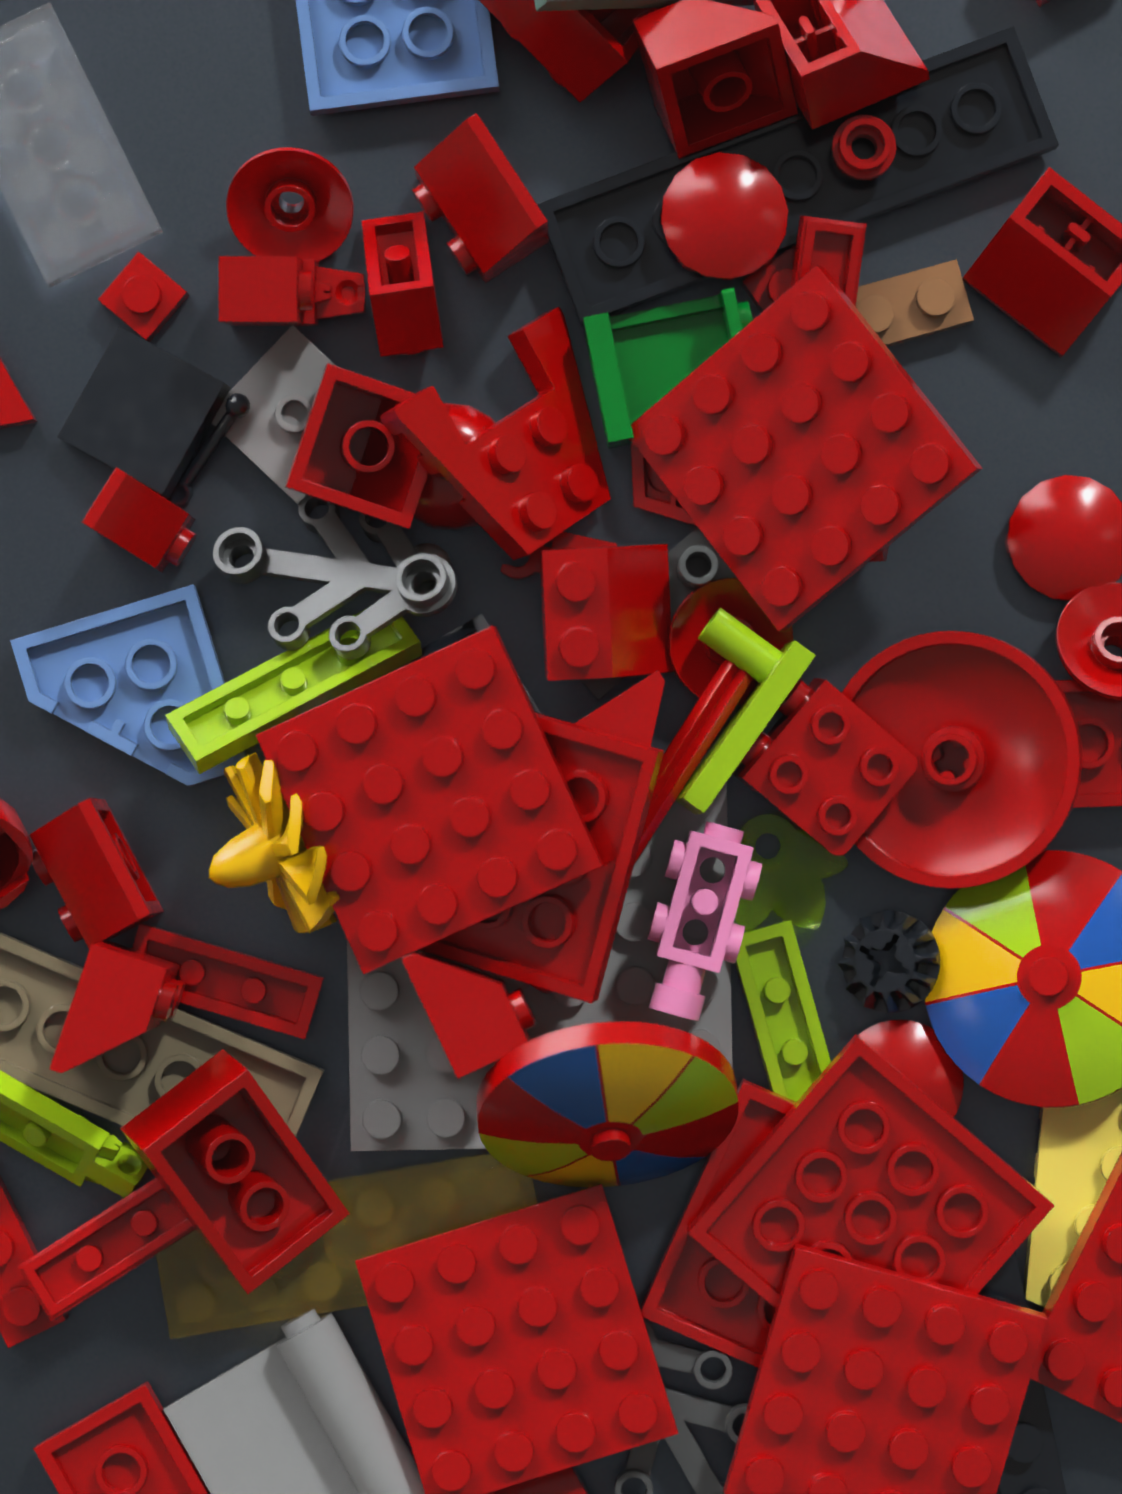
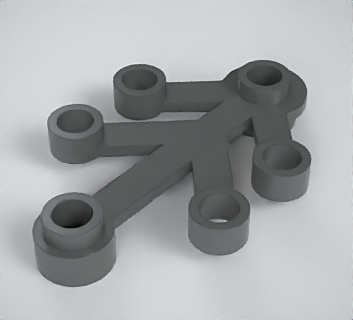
M308 495L299 503V516L309 531L321 536L335 558L267 549L253 530L244 527L231 528L218 537L213 547L215 564L222 575L232 583L247 584L263 575L325 584V586L293 607L279 608L270 616L268 631L278 647L289 651L301 648L308 641L310 627L365 591L386 593V595L356 617L348 615L338 618L329 630L330 643L336 653L344 659L354 660L365 655L371 645V636L407 613L418 617H428L442 612L451 604L457 592V578L451 565L440 556L418 553L400 526L387 522L380 528H374L370 526L373 517L359 513V523L365 535L370 540L384 545L396 567L371 564L340 520L338 506ZM319 505L329 506L328 513L320 519L309 518L311 511ZM244 554L254 555L253 560L246 566L241 568L234 567L236 560ZM427 580L436 582V587L431 592L424 595L416 594V589L420 583ZM286 622H299L297 631L292 635H279L280 628ZM347 631H360V636L355 643L351 645L340 644L342 635Z
M644 1318L659 1367L695 1374L697 1381L708 1389L722 1388L730 1381L733 1368L727 1354L714 1348L700 1351L657 1339L652 1325ZM710 1357L719 1358L725 1364L723 1375L715 1380L707 1379L701 1373L702 1363ZM665 1388L679 1434L664 1439L696 1494H724L725 1483H721L717 1479L685 1421L727 1432L729 1437L737 1443L739 1434L733 1429V1421L738 1415L746 1413L748 1404L743 1403L733 1407ZM660 1440L630 1449L626 1468L615 1480V1494H623L621 1490L623 1483L633 1477L639 1478L645 1483L646 1491L644 1494H653V1484L650 1475Z

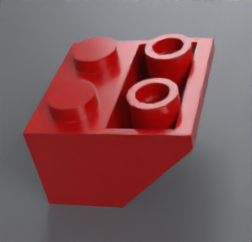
M753 0L755 11L775 15L779 23L795 101L812 130L930 80L928 69L884 0Z
M1048 167L962 279L1049 349L1062 357L1122 284V223L1052 168Z

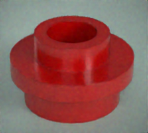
M857 115L847 119L839 126L832 141V155L837 167L847 176L857 180H870L882 175L891 166L896 154V139L893 131L883 120L871 115ZM860 138L869 139L875 146V154L869 159L856 157L852 151V143Z

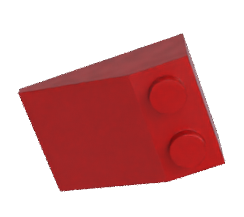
M224 1049L120 1128L159 1183L248 1295L350 1214L249 1070Z

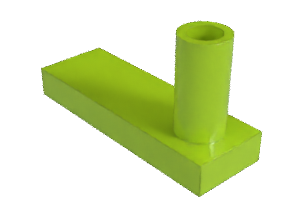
M721 607L711 617L698 639L726 660L734 663L740 670L747 672L758 683L675 800L695 815L706 812L816 656L796 640L785 644L781 650H778Z

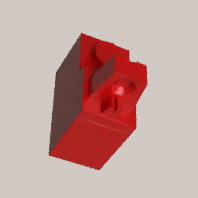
M219 256V322L232 326H319V319L365 313V274L319 267V262L315 259H300L297 256Z

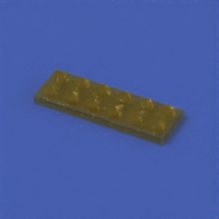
M490 1153L326 1180L350 1214L249 1295L241 1288L202 1236L195 1230L156 1255L170 1339L297 1318L312 1308H315L317 1314L368 1306L356 1267V1259L536 1204L537 1198L534 1181L532 1178L507 1168Z

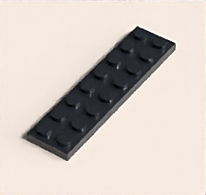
M1014 26L922 60L928 69L930 80L813 130L798 106V114L682 158H678L675 152L538 203V207L548 221L549 241L581 326H583V317L606 312L611 316L710 279L697 272H690L679 264L676 255L667 245L661 225L663 196L674 176L694 159L718 152L740 154L760 163L769 170L781 185L788 207L786 235L777 250V253H780L794 245L796 246L800 216L860 223L1056 150L1059 143ZM857 115H871L883 120L891 128L896 139V154L891 166L882 175L870 180H857L847 176L837 167L832 155V141L837 129L847 119ZM860 138L852 143V151L860 159H869L875 154V146L869 139Z

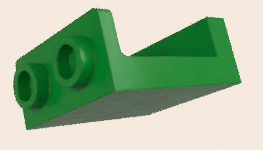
M734 287L723 289L719 295L612 317H609L608 312L583 317V330L608 449L631 445V439H634L631 424L753 320L749 302L737 303Z

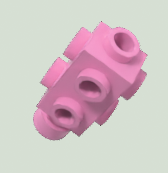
M706 822L704 833L690 830L687 842L674 840L664 876L676 880L669 905L657 902L647 940L659 943L656 956L669 960L663 982L655 983L649 1008L699 1021L706 997L700 994L706 970L720 973L723 961L735 964L745 926L734 923L740 898L749 901L753 900L762 869V863L751 861L754 848L741 844L743 831ZM711 857L719 859L724 865V875L715 883L706 882L700 875L702 862ZM691 920H700L707 927L706 939L697 945L687 943L683 937V928Z

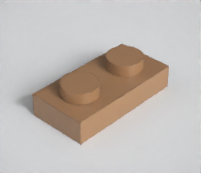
M957 259L858 287L856 308L887 347L969 325L974 321Z

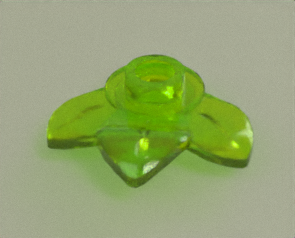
M763 814L747 821L740 830L744 832L741 844L754 848L751 861L762 863V869L753 900L749 901L740 898L735 915L736 922L739 925L745 926V931L749 932L760 925L773 910L777 916L784 920H791L792 924L807 929H817L820 927L826 905L822 878L831 877L847 868L848 862L845 855L836 856L829 853L806 832L795 830L790 822L780 816ZM766 833L776 836L780 844L778 853L768 859L761 857L756 851L757 839Z

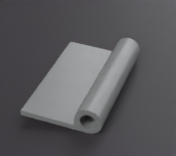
M312 1308L296 1316L281 1326L286 1337L163 1408L211 1494H425L412 1453L332 1312L319 1317L315 1308Z

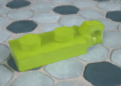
M0 1070L1 1142L79 1187L86 1180L101 1184L123 1198L136 1190L148 1167L133 1146L127 1142L122 1143L115 1135H110L109 1132L91 1123L84 1116L70 1111L37 1092L34 1088L25 1085Z

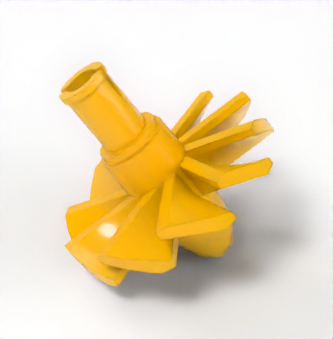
M256 752L242 758L235 766L224 768L223 773L236 797L233 795L226 797L228 807L244 825L246 830L233 837L213 856L209 867V878L215 884L227 888L249 887L267 881L270 900L274 906L287 910L293 929L297 933L309 932L310 934L335 923L337 919L333 914L334 908L332 905L339 900V895L336 891L328 892L327 895L322 884L327 860L324 847L314 846L307 849L300 833L304 826L302 801L296 793L291 796L289 811L280 791L279 774L273 760H265L264 765H262Z

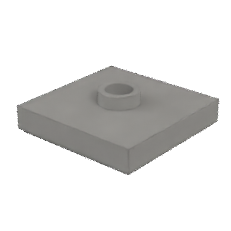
M292 325L228 392L212 424L216 427L226 413L225 404L229 396L235 393L245 395L250 402V410L245 417L235 420L225 437L299 505L306 495L284 488L324 368L328 363L335 364Z

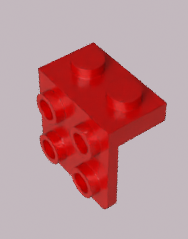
M814 678L809 685L800 680L778 708V711L783 716L767 734L764 731L761 732L742 759V764L733 775L752 791L766 798L829 853L841 856L851 849L915 773L918 761L913 753L826 679Z

